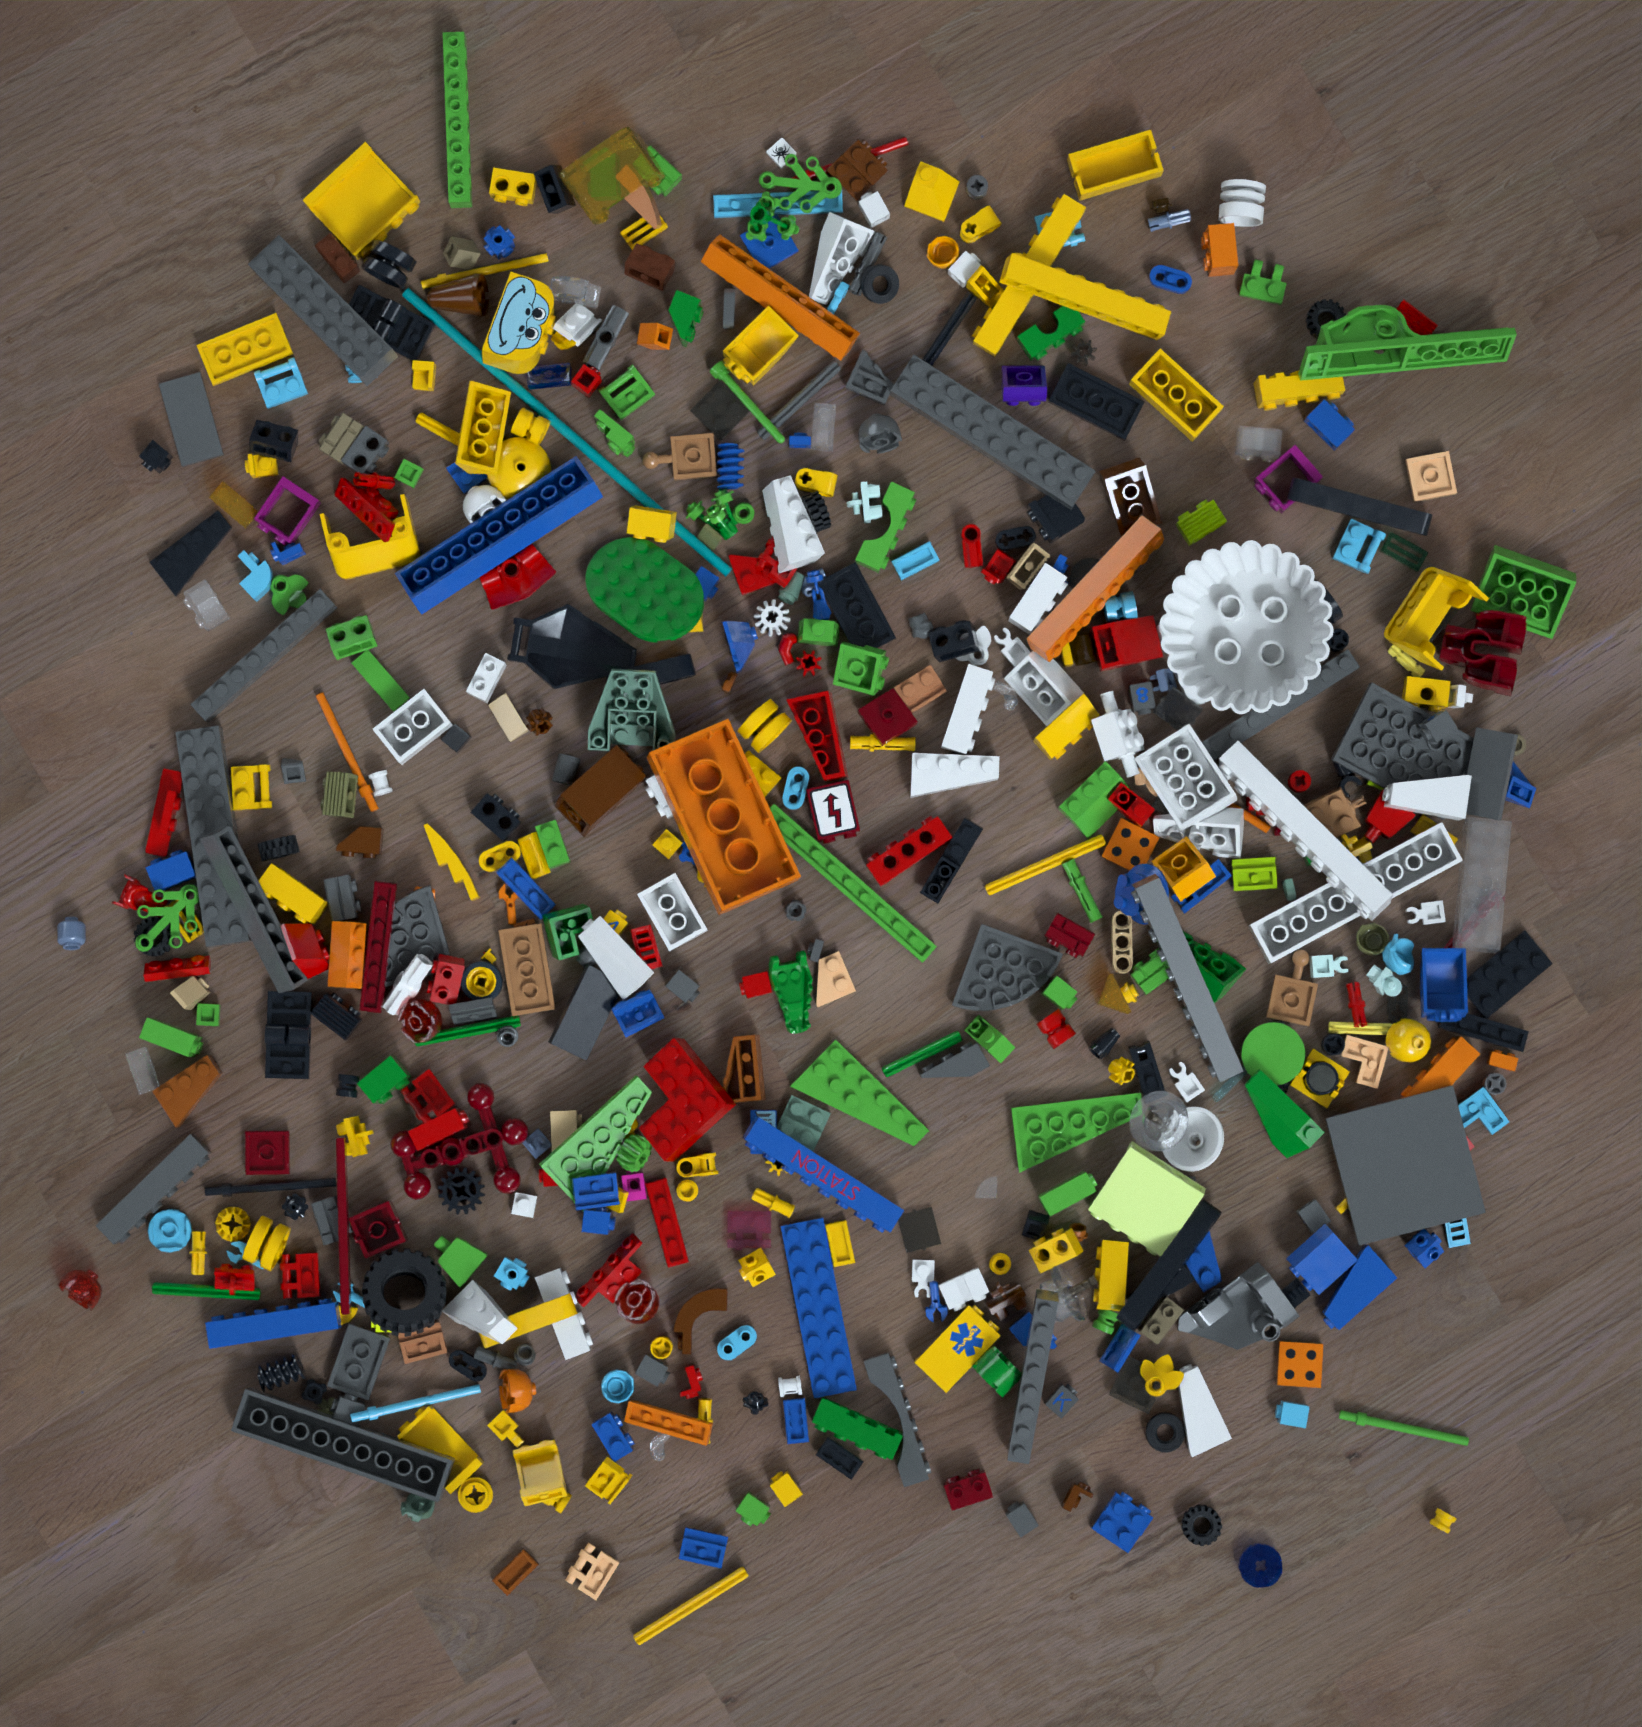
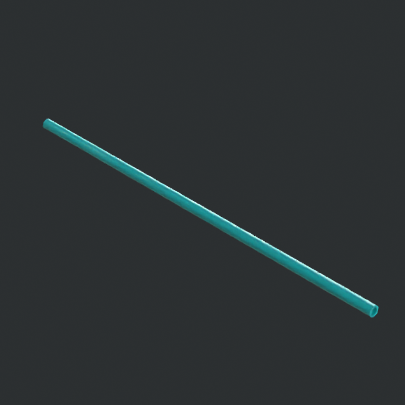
M410 288L404 291L402 296L537 414L550 420V425L644 507L664 510L507 372L484 364L482 351ZM676 520L674 533L726 577L732 571V568Z

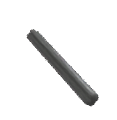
M832 361L770 419L772 424L778 429L841 370L839 364ZM764 426L757 431L763 440H766L771 435Z

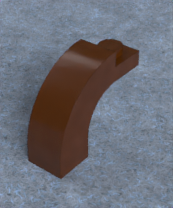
M728 1288L703 1290L692 1296L683 1305L677 1315L674 1332H683V1336L678 1337V1349H682V1354H692V1328L695 1320L701 1314L708 1311H727Z

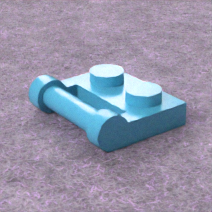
M295 357L272 368L254 372L268 409L308 394ZM292 369L294 375L267 385L265 384L264 379Z
M1350 519L1332 559L1369 574L1370 564L1380 542L1384 541L1386 534ZM1367 535H1369L1373 539L1362 563H1360L1356 559Z

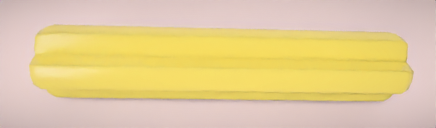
M1329 1022L1328 1032L1331 1034L1387 1035L1392 1024L1367 1023V1026L1361 1027L1360 1023L1359 1028H1355L1353 1022Z

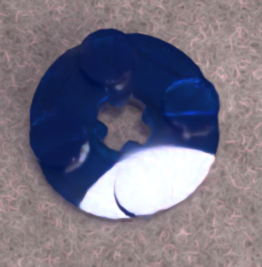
M1255 1543L1247 1547L1240 1555L1238 1569L1244 1581L1252 1587H1269L1274 1585L1282 1575V1559L1272 1546ZM1264 1560L1266 1569L1264 1571L1262 1569L1256 1571L1257 1566L1255 1563Z

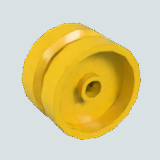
M769 699L753 711L737 730L744 739H749L758 733L751 741V746L757 753H760L771 744L792 722L785 712L778 714L772 719L778 711V705L772 699Z
M262 1215L250 1235L242 1259L255 1263L261 1256L260 1267L272 1271L286 1247L291 1227L280 1223L272 1232L273 1219Z

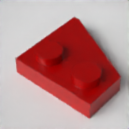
M739 555L728 556L742 596L777 584L767 576L770 568L765 566L762 571L756 570L757 558Z

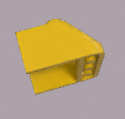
M405 494L400 495L405 516L398 517L392 521L395 527L389 542H383L380 539L350 547L348 538L343 533H331L327 516L324 513L320 514L326 544L335 571L340 578L352 579L406 566L420 557V549L410 506Z
M1428 567L1421 573L1385 628L1384 637L1419 662L1442 671L1444 667L1433 657L1435 646L1429 642L1430 638L1451 606L1462 608L1468 604L1472 596L1486 602L1489 598L1470 580L1435 567Z

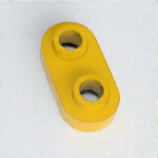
M506 841L484 851L479 857V865L487 872H494L510 858L517 861L521 856V849L515 842ZM509 848L514 850L513 856H507L506 851ZM489 857L494 858L493 865L487 864L486 861Z

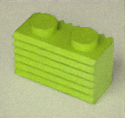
M1206 499L1196 505L1197 510L1190 514L1189 511H1186L1178 517L1179 521L1175 525L1188 546H1191L1226 524L1227 520L1214 500L1208 502Z

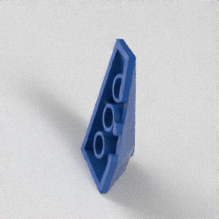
M724 621L722 622L736 673H740L755 647L754 640L758 639L755 627L750 628L749 622Z

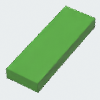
M369 650L363 652L351 663L393 712L411 699Z

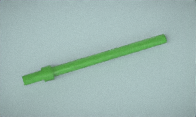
M1343 1410L1339 1412V1419L1352 1421L1360 1426H1365L1366 1424L1465 1446L1469 1442V1437L1371 1417L1363 1412L1352 1413Z

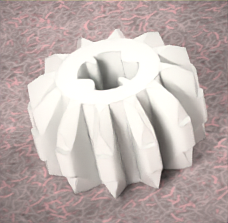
M774 599L772 600V606H769L768 602L764 601L765 609L760 606L757 607V610L762 614H754L755 619H760V621L755 623V626L760 627L763 625L760 630L762 634L769 629V637H772L773 630H776V634L779 636L781 635L779 627L783 630L788 629L783 622H790V618L783 616L789 613V609L781 611L784 603L781 602L778 607H775L776 600ZM773 613V616L775 614L778 616L775 623H771V620L767 621L769 618L768 614Z

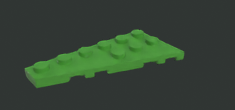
M637 1075L539 1164L574 1203L572 1178L606 1174L621 1147V1143L625 1136L629 1134L637 1115L641 1113L652 1093Z
M1141 1093L1011 1108L1019 1173L1144 1115Z

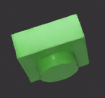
M403 459L394 479L414 489L424 469Z
M197 1003L196 1025L219 1026L221 1005Z

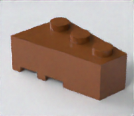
M760 1035L733 1037L726 1076L723 1081L724 1090L735 1103L766 1100Z
M206 1055L152 1092L174 1126L178 1128L181 1127L189 1114L197 1107V1104L223 1073L213 1057Z

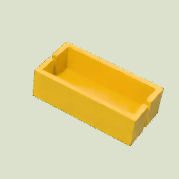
M1144 131L1068 154L1067 163L1072 179L1075 178L1074 185L1079 201L1161 177L1164 170L1158 152L1155 153L1157 147L1152 131Z

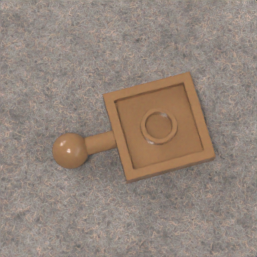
M713 433L671 436L672 454L657 455L654 452H647L642 458L643 465L648 469H654L658 464L673 463L674 481L717 477Z
M1297 950L1292 955V961L1295 964L1292 978L1274 975L1266 1018L1309 1027L1318 984L1301 980L1303 967L1309 962V954L1305 950Z

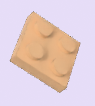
M1449 451L1405 460L1413 502L1457 494Z

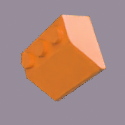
M332 921L327 987L362 989L366 923Z

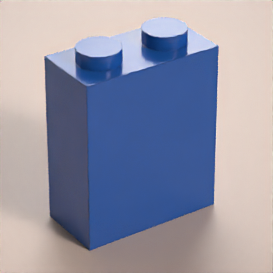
M1326 1224L1286 1258L1291 1264L1289 1269L1297 1278L1301 1275L1304 1278L1301 1281L1302 1284L1309 1291L1314 1289L1318 1295L1358 1260Z

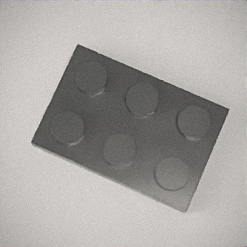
M349 1323L327 1386L369 1400L391 1337Z

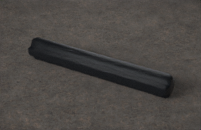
M966 293L923 357V361L931 366L934 364L975 303L977 297L974 294Z

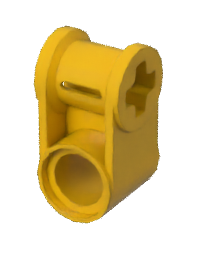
M989 205L962 223L960 237L966 243H973L999 228L1002 223ZM967 228H968L969 230H973V229H974V233H973V234H972L971 232L966 233V229H967Z
M803 468L796 474L795 485L801 491L811 493L818 491L821 496L833 497L838 475L831 472ZM804 475L808 476L807 479L810 480L806 484H803L801 479Z
M716 1152L680 1159L676 1165L678 1174L682 1177H701L719 1174V1171L716 1170L714 1158ZM707 1159H708V1164H709V1170L707 1169V1163H706V1160H707ZM684 1161L692 1164V1171L688 1174L680 1171V1165Z

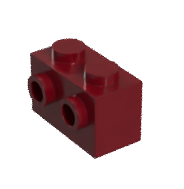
M980 1468L968 1471V1476L959 1478V1475H955L946 1479L947 1482L943 1483L952 1511L993 1498L985 1470L980 1471Z

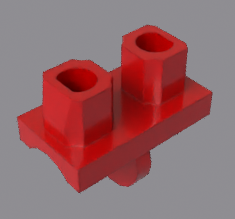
M221 1264L220 1268H215L214 1270L215 1289H228L230 1295H235L236 1290L254 1291L255 1271L252 1265H244L241 1269H233V1266L230 1264Z

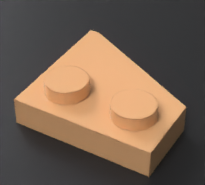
M839 951L819 959L817 1008L856 991Z

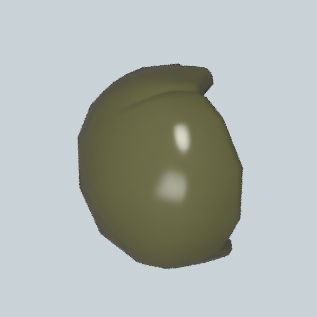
M1376 923L1363 924L1356 933V944L1359 950L1369 956L1381 954L1389 942V934L1386 929Z

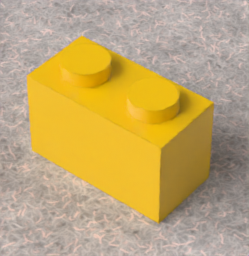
M637 505L632 506L629 509L627 533L633 534V538L646 539V537H653L656 542L666 543L667 540L674 538L677 512Z

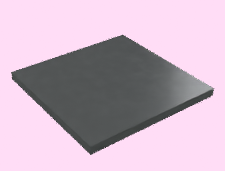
M1453 1085L1325 1118L1359 1246L1486 1213Z

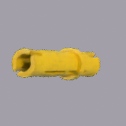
M872 734L870 736L850 735V749L869 750V752H874V750L915 751V737H896L881 746Z

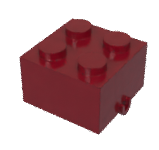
M392 1200L348 1218L355 1233L353 1235L356 1243H359L365 1259L408 1241Z

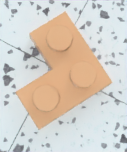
M1346 1035L1344 1040L1345 1048L1340 1056L1361 1062L1356 1083L1378 1089L1389 1047Z

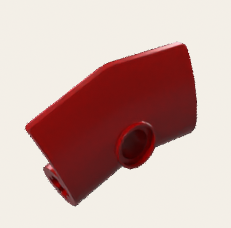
M530 544L479 578L486 592L490 608L495 610L530 597L556 574V570L533 544ZM512 564L516 565L517 572L514 575H508L506 573L507 567Z

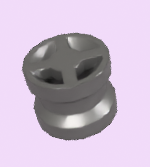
M981 175L972 176L966 186L968 196L974 200L982 199L987 193L988 182Z
M1499 1073L1487 1074L1482 1080V1087L1492 1095L1501 1094L1507 1084L1504 1076Z

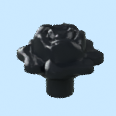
M296 1193L292 1197L287 1196L286 1202L282 1205V1209L286 1210L284 1215L291 1217L293 1220H297L298 1217L304 1218L305 1211L309 1208L305 1204L306 1198L300 1197Z
M753 1391L742 1399L744 1402L743 1406L749 1408L753 1415L759 1414V1411H762L764 1407L769 1405L768 1398L757 1391Z

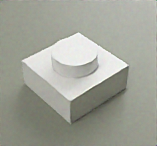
M516 1192L511 1214L533 1218L537 1196Z

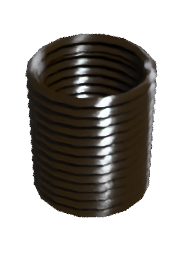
M1091 633L1078 635L1070 642L1075 666L1090 664L1098 660L1096 651H1094L1095 647Z

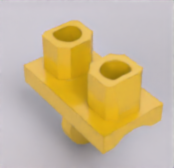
M1346 834L1341 836L1342 844L1355 857L1358 856L1361 863H1366L1372 859L1370 849L1373 847L1364 837L1358 840L1356 835L1348 838Z
M359 1116L343 1119L344 1122L336 1125L339 1136L346 1134L348 1136L347 1156L352 1155V1157L368 1154L366 1145L370 1144L368 1136L374 1134L373 1130H366L365 1123H360Z

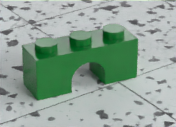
M1062 306L1054 311L1052 315L1057 324V330L1054 333L1044 334L1035 324L1018 335L1017 342L1030 361L1035 358L1038 361L1048 354L1047 350L1053 346L1055 349L1066 342L1065 338L1070 335L1075 337L1084 330L1082 327L1085 325V320L1076 310Z

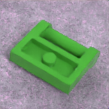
M633 364L627 368L628 370L609 385L598 389L601 396L621 421L655 396L653 390ZM632 377L635 378L636 382L616 397L612 398L610 396L613 391Z

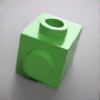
M750 1491L747 1492L736 1508V1512L742 1515L740 1519L749 1526H752V1524L758 1526L760 1522L764 1524L771 1514L768 1512L770 1506Z

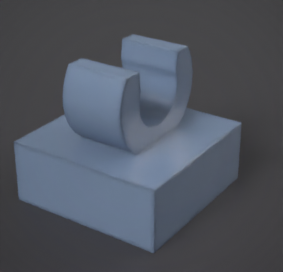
M1170 669L1158 670L1156 675L1150 677V680L1157 679L1159 683L1158 687L1152 688L1153 691L1168 692L1177 689L1174 673Z
M539 1128L522 1143L535 1159L552 1146V1143Z

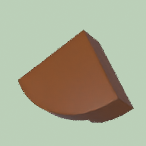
M732 671L728 673L727 679L722 686L724 692L730 694L738 674Z

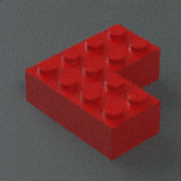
M673 1038L643 1066L669 1100L639 1127V1130L664 1161L675 1162L736 1104L683 1038Z

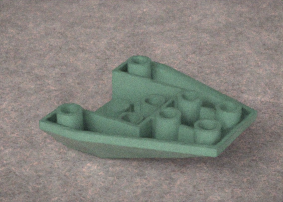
M611 669L588 728V750L610 751L611 744L653 746V750L675 742L674 726L656 671Z

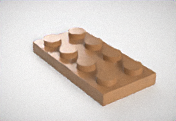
M542 923L498 930L512 1016L556 1009Z

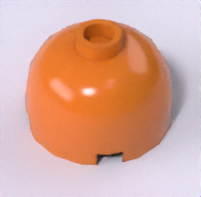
M519 1369L502 1370L499 1379H503V1386H499L501 1406L503 1409H507L506 1414L520 1412L530 1405L532 1396L536 1395V1385L534 1382H531L530 1377L524 1371Z

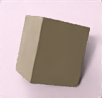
M452 236L443 252L450 267L466 270L473 269L481 254L474 241Z

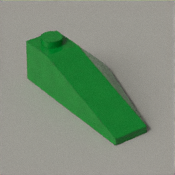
M1183 931L1215 1004L1226 995L1246 971V968L1230 955L1224 952L1221 955L1211 950V945L1207 943L1202 945L1194 941L1192 935Z
M1260 1069L1244 1084L1269 1135L1270 1142L1285 1158L1309 1149L1325 1133Z

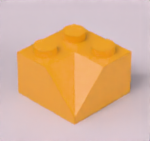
M1187 836L1151 861L1163 873L1169 888L1180 902L1216 877L1208 862Z

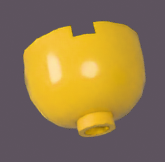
M1400 1019L1401 1021L1392 1024L1386 1036V1046L1389 1047L1390 1055L1399 1061H1418L1430 1049V1033L1425 1025L1417 1020Z

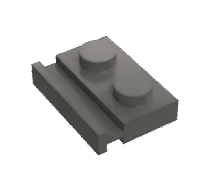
M492 997L449 1005L454 1025L497 1018Z

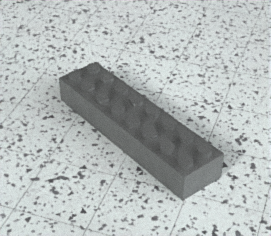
M280 235L248 263L254 273L366 386L398 358L394 350Z

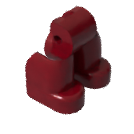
M1486 610L1476 614L1475 629L1446 625L1439 660L1447 664L1466 667L1465 673L1462 674V679L1468 684L1511 697L1518 668L1517 659L1492 654L1484 655L1474 650L1475 645H1484L1504 649L1507 653L1521 655L1527 629V617L1502 611Z

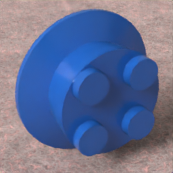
M1151 864L1136 865L1128 873L1120 875L1115 888L1114 906L1125 915L1131 916L1132 920L1139 924H1148V922L1144 923L1139 912L1142 911L1140 903H1135L1131 892L1134 891L1131 884L1156 874L1160 878L1169 898V889L1165 876L1156 866Z

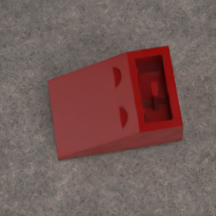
M1154 615L1094 626L1090 630L1100 672L1163 658Z

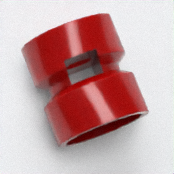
M1057 1009L1036 1024L1042 1034L1048 1035L1046 1040L1053 1049L1076 1034L1070 1024H1065L1066 1018L1060 1009Z

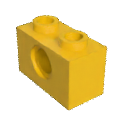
M1407 676L1404 678L1402 699L1418 708L1420 706L1429 707L1428 711L1437 712L1448 707L1451 681ZM1422 689L1430 692V700H1424L1421 697Z

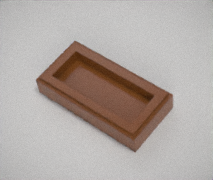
M523 1548L492 1581L508 1596L539 1563Z

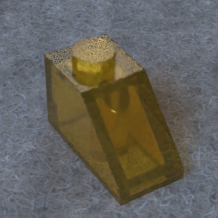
M224 481L209 496L215 504L245 529L258 513L252 505Z

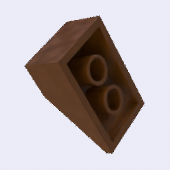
M1140 457L1099 471L1104 491L1121 537L1141 516H1144L1155 525L1162 523L1147 468Z

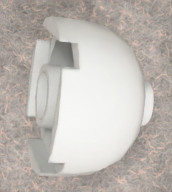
M474 486L468 491L463 501V512L471 524L504 503L506 499L493 486Z

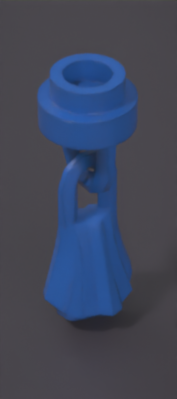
M820 570L808 571L806 582H814L815 587L812 590L813 617L818 620H828L832 612L826 603L822 588L818 587L817 581L823 580V574L820 573ZM820 592L821 599L817 600L816 594Z

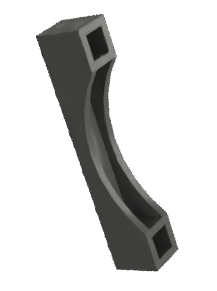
M886 1352L864 1359L870 1382L889 1397L901 1419L903 1444L897 1467L903 1486L907 1487L929 1480L928 1474L932 1472L928 1460L923 1461L921 1453L925 1452L921 1439L916 1440L914 1434L918 1429L915 1419H910L907 1412L911 1410L908 1398H903L901 1390L905 1389L901 1376L896 1378L894 1369L898 1367L894 1355L889 1356V1353Z

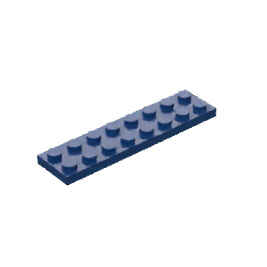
M818 1218L781 1226L813 1396L814 1398L855 1391L857 1388L824 1219Z

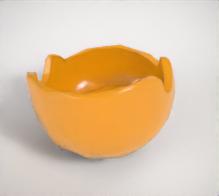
M947 236L936 237L928 244L926 256L933 266L940 269L950 268L959 258V245L953 238Z

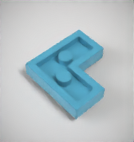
M1481 1087L1458 1104L1464 1128L1479 1118L1488 1132L1493 1135L1509 1123V1120L1484 1087Z

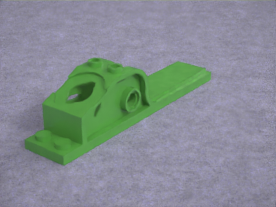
M1366 305L1357 307L1349 311L1348 315L1321 326L1316 345L1306 346L1298 375L1301 381L1507 362L1517 333L1515 328L1506 327L1419 335L1408 327L1404 316L1397 309L1387 305ZM1381 349L1384 351L1382 354L1374 352V350Z

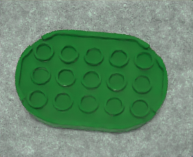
M633 537L614 540L599 549L587 567L586 587L592 602L603 613L642 640L654 643L669 639L671 641L676 640L690 632L702 616L704 592L697 576L689 568L648 540Z

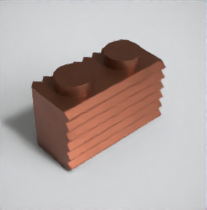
M329 233L315 245L317 251L343 283L348 282L360 272L358 265L333 234Z

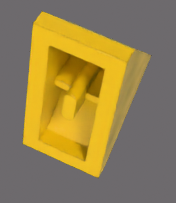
M982 265L969 278L966 284V288L990 308L996 304L997 301L994 299L1000 289H1002Z

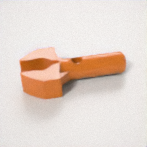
M504 884L499 890V899L506 901L508 924L513 925L517 923L515 901L518 896L513 892L511 898H509L506 894V884Z

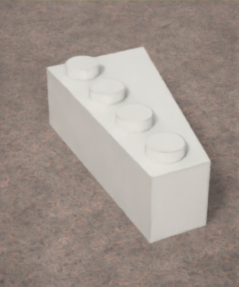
M791 475L773 480L762 492L767 517H770L771 536L774 537V552L779 562L777 566L778 572L782 573L814 563L825 552Z

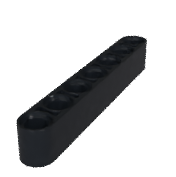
M1292 478L1287 499L1424 536L1428 535L1433 516L1422 511L1298 478Z
M1205 1199L1199 1204L1116 1317L1117 1320L1132 1331L1138 1328L1219 1219L1222 1211Z

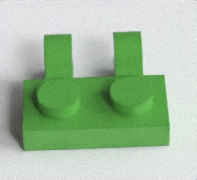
M1255 259L1251 274H1244L1239 296L1281 305L1286 288V283L1281 282L1284 266L1276 264L1272 279L1259 277L1263 261Z

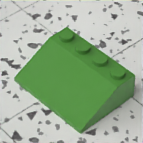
M1494 545L1478 587L1489 599L1486 602L1474 598L1471 611L1479 613L1486 610H1495L1526 616L1527 631L1553 639L1576 585V573Z

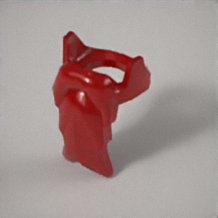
M126 874L124 876L128 879V882L122 891L120 900L118 902L112 901V904L121 908H131L137 910L142 905L164 907L168 903V900L160 903L153 901V892L148 891V888L141 885L137 878ZM155 894V898L157 900H161L163 898L157 897V895ZM141 908V910L148 912L146 908Z

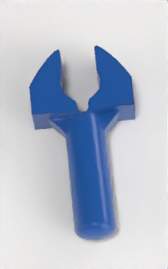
M931 1281L929 1283L931 1305L925 1307L926 1316L934 1323L933 1313L937 1308L941 1312V1322H943L948 1314L947 1305L940 1303L938 1282Z

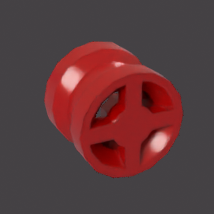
M1304 770L1295 771L1288 778V786L1293 792L1301 793L1310 787L1311 777Z

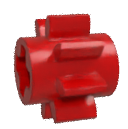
M814 650L811 654L803 651V657L796 658L798 662H801V665L797 666L796 669H802L804 677L807 673H811L814 677V671L822 669L821 666L817 665V662L821 661L822 658H815ZM810 658L815 666H810L807 669L803 662L808 661Z

